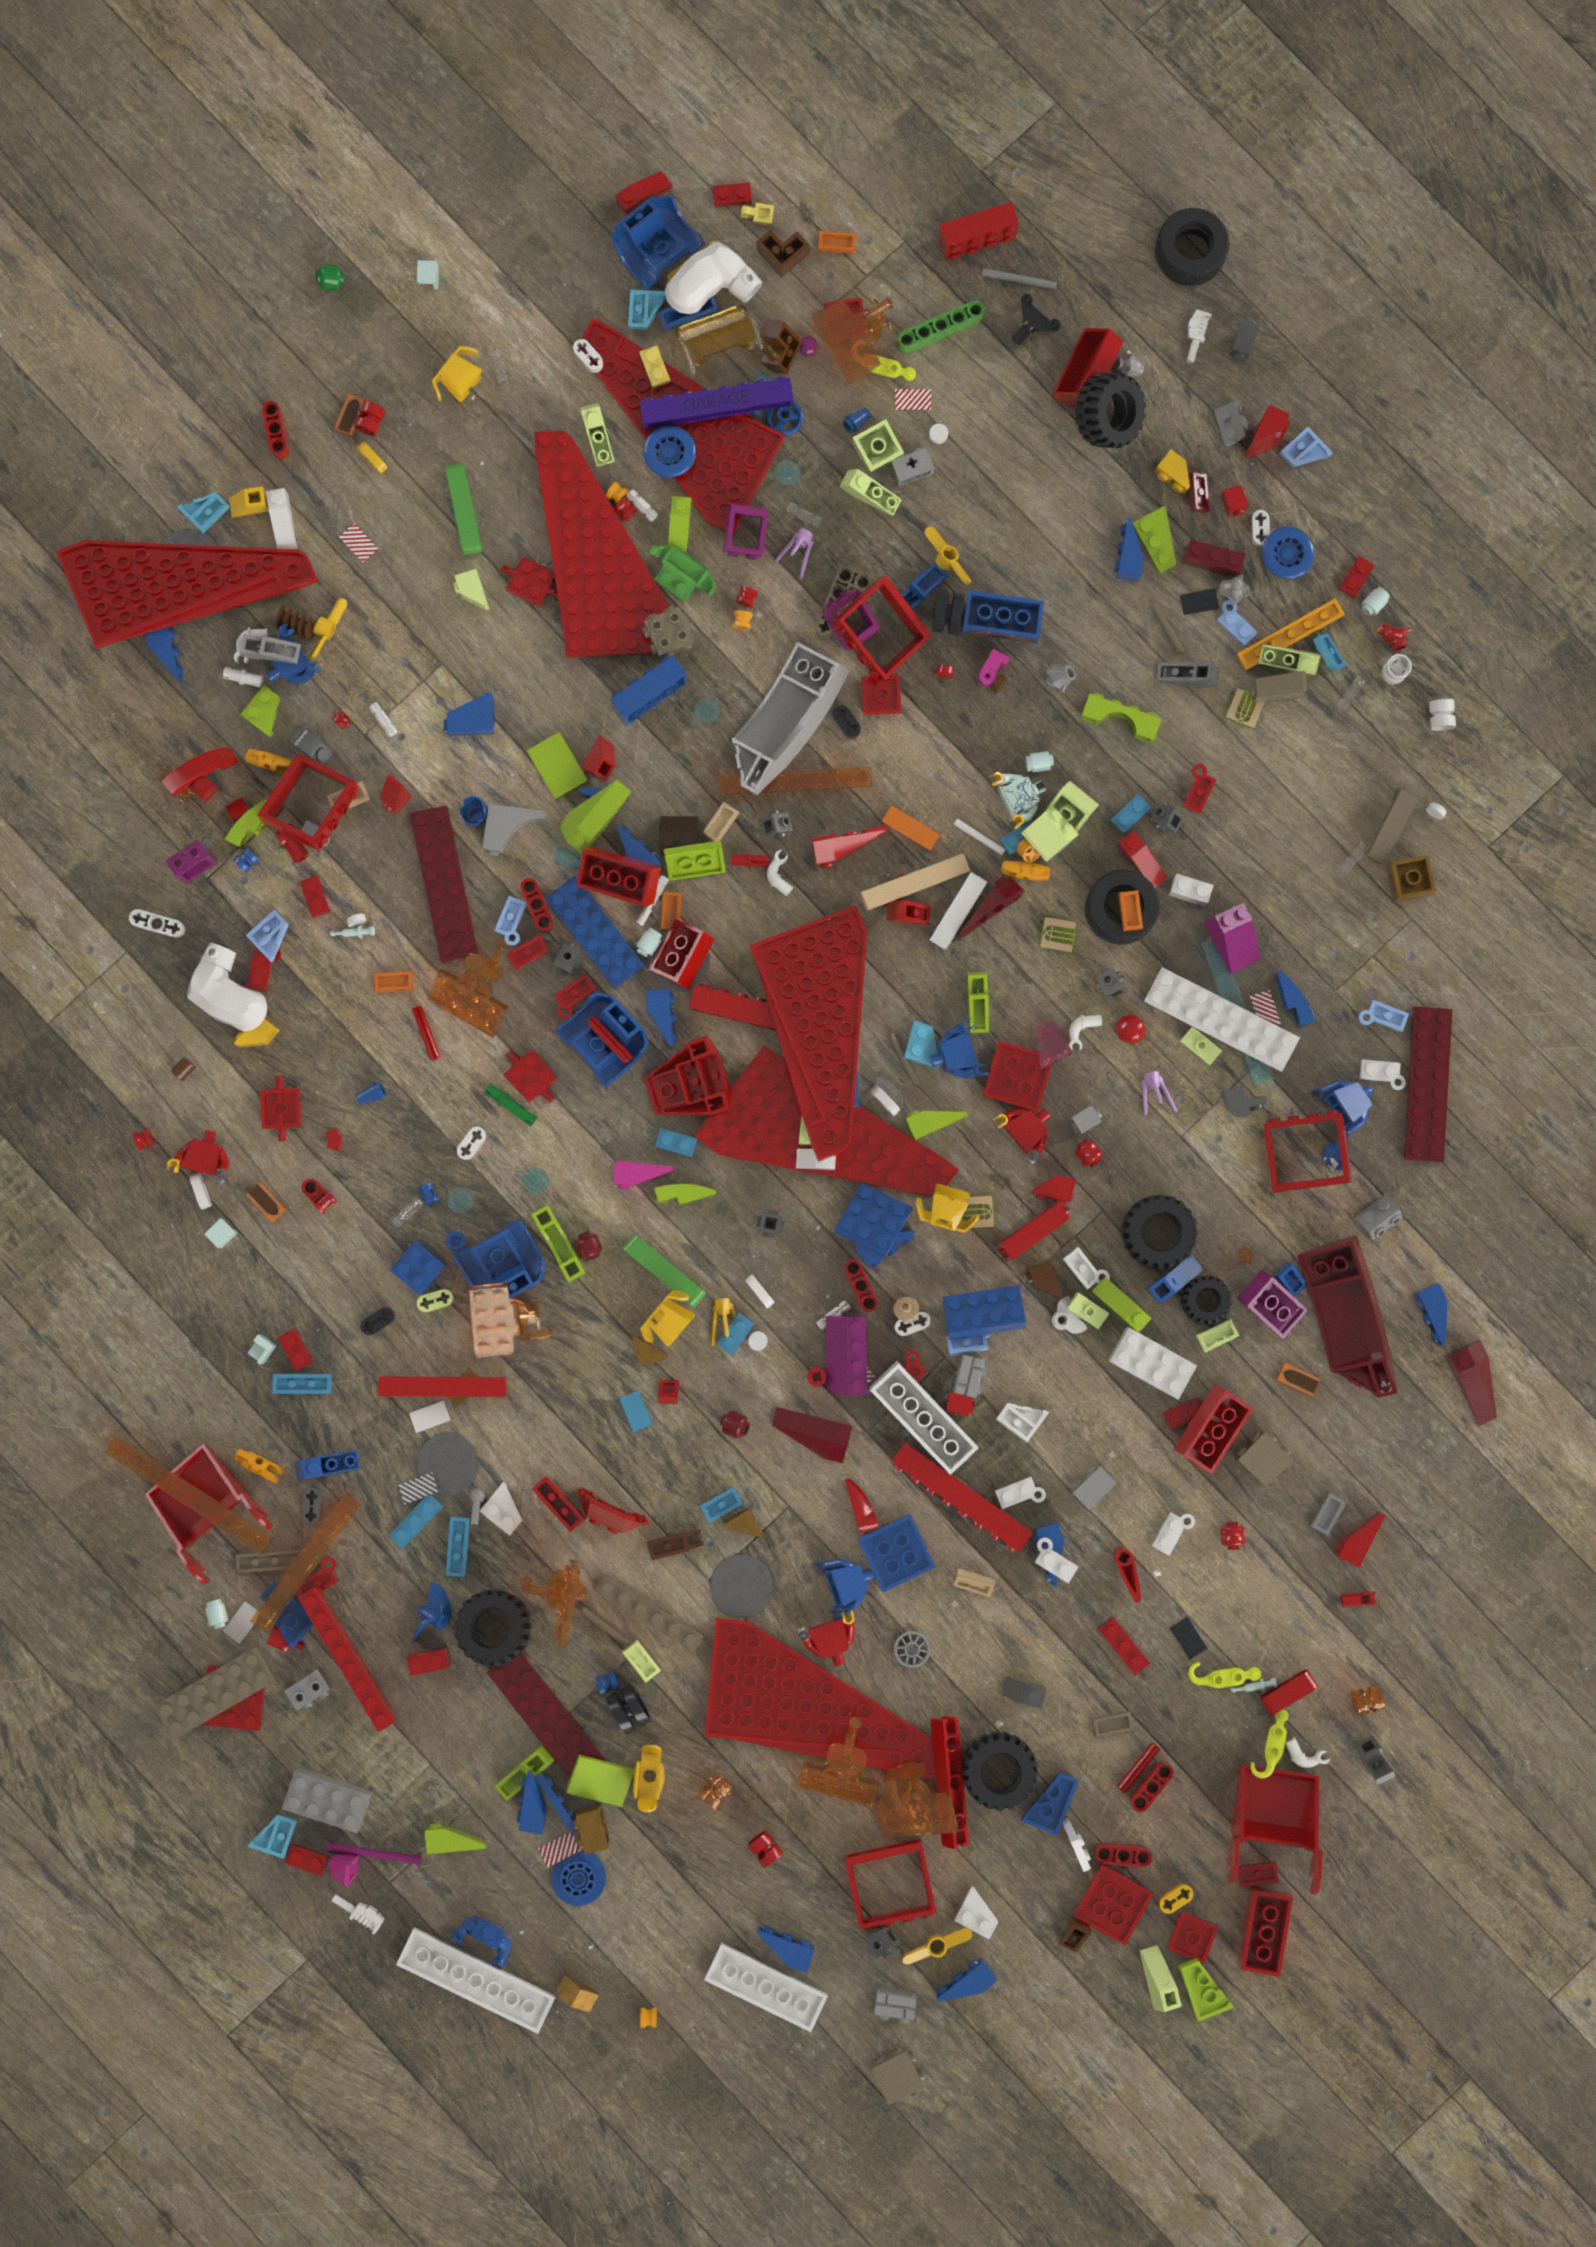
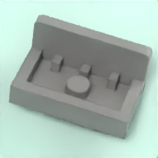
M1233 401L1214 410L1225 446H1231L1243 439L1249 440L1252 438V428L1250 423L1246 421V410L1242 404Z
M1384 1194L1358 1214L1355 1219L1368 1232L1369 1237L1374 1240L1381 1237L1391 1226L1397 1225L1402 1218L1400 1208Z

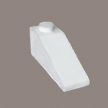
M285 488L266 491L277 549L297 550L287 491Z

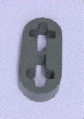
M316 1487L308 1488L303 1495L302 1519L306 1524L312 1525L320 1520L322 1510V1492ZM312 1491L318 1495V1498L314 1499L313 1505L311 1504V1498L308 1497V1494L312 1493ZM311 1507H313V1514L317 1516L312 1521H310V1517H307V1514L311 1512Z

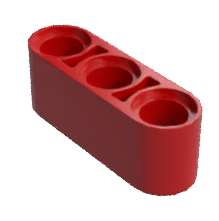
M267 401L263 404L262 412L269 448L275 458L283 460L289 455L283 414L276 402ZM272 409L277 410L273 415L268 414ZM275 427L280 428L277 433H272ZM277 446H283L281 451H275Z
M526 878L521 882L520 887L535 925L543 933L550 932L553 929L554 923L541 890L533 878ZM527 884L535 885V889L532 892L525 891ZM535 901L542 902V907L539 910L532 908ZM544 918L549 920L547 927L539 925L540 921Z
M849 1260L845 1264L844 1270L858 1303L863 1311L873 1312L877 1308L878 1302L863 1267L859 1261ZM850 1263L858 1265L857 1273L851 1274L847 1268ZM860 1280L866 1283V1289L862 1292L858 1291L855 1287L856 1282ZM866 1298H871L874 1301L872 1309L864 1307L863 1302Z
M1306 1669L1279 1684L1277 1688L1274 1687L1263 1694L1260 1700L1269 1715L1272 1716L1315 1691L1318 1685L1309 1670Z
M1158 1761L1131 1794L1129 1802L1135 1811L1145 1812L1172 1779L1174 1771L1168 1762ZM1166 1766L1168 1767V1773L1164 1776L1159 1775L1160 1768ZM1150 1782L1156 1783V1788L1153 1791L1147 1790V1785ZM1137 1798H1144L1142 1806H1135L1134 1803Z
M1099 1842L1093 1849L1096 1859L1103 1864L1147 1867L1152 1862V1854L1147 1847L1142 1845ZM1105 1848L1108 1850V1854L1105 1857L1098 1856L1101 1849ZM1121 1850L1128 1852L1124 1859L1118 1858V1853ZM1140 1852L1147 1853L1145 1860H1138L1137 1857Z

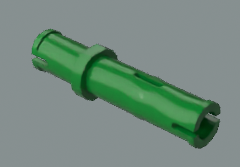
M493 1084L486 1088L484 1094L491 1097L497 1102L498 1106L502 1105L530 1127L538 1118L508 1097V1093L504 1094Z

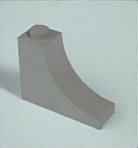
M489 804L483 851L487 852L488 856L498 857V854L503 855L508 840L517 830L531 823L547 822L546 811Z

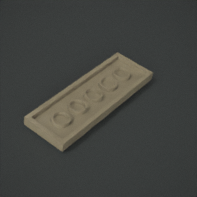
M256 1646L158 1703L154 1708L171 1739L175 1740L277 1679L260 1648Z

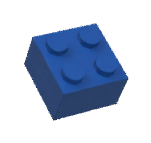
M414 1241L390 1271L418 1295H423L447 1265L420 1242Z

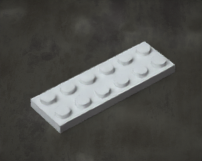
M722 1942L704 1978L705 1981L809 2032L812 2031L828 1997L827 1993Z

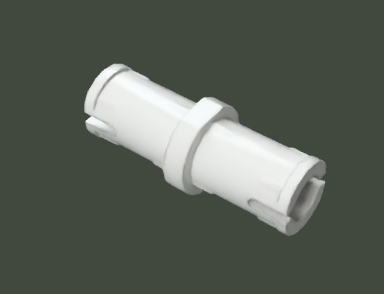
M228 667L224 668L223 679L239 682L240 685L248 684L261 688L263 684L262 675L248 673L247 670L240 671Z

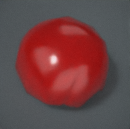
M1129 1014L1119 1019L1116 1023L1115 1031L1121 1041L1134 1045L1141 1042L1145 1037L1146 1028L1139 1017Z

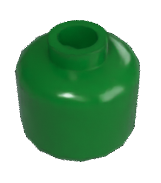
M322 264L319 269H316V284L322 290H338L340 284L344 283V273L340 272L337 265Z

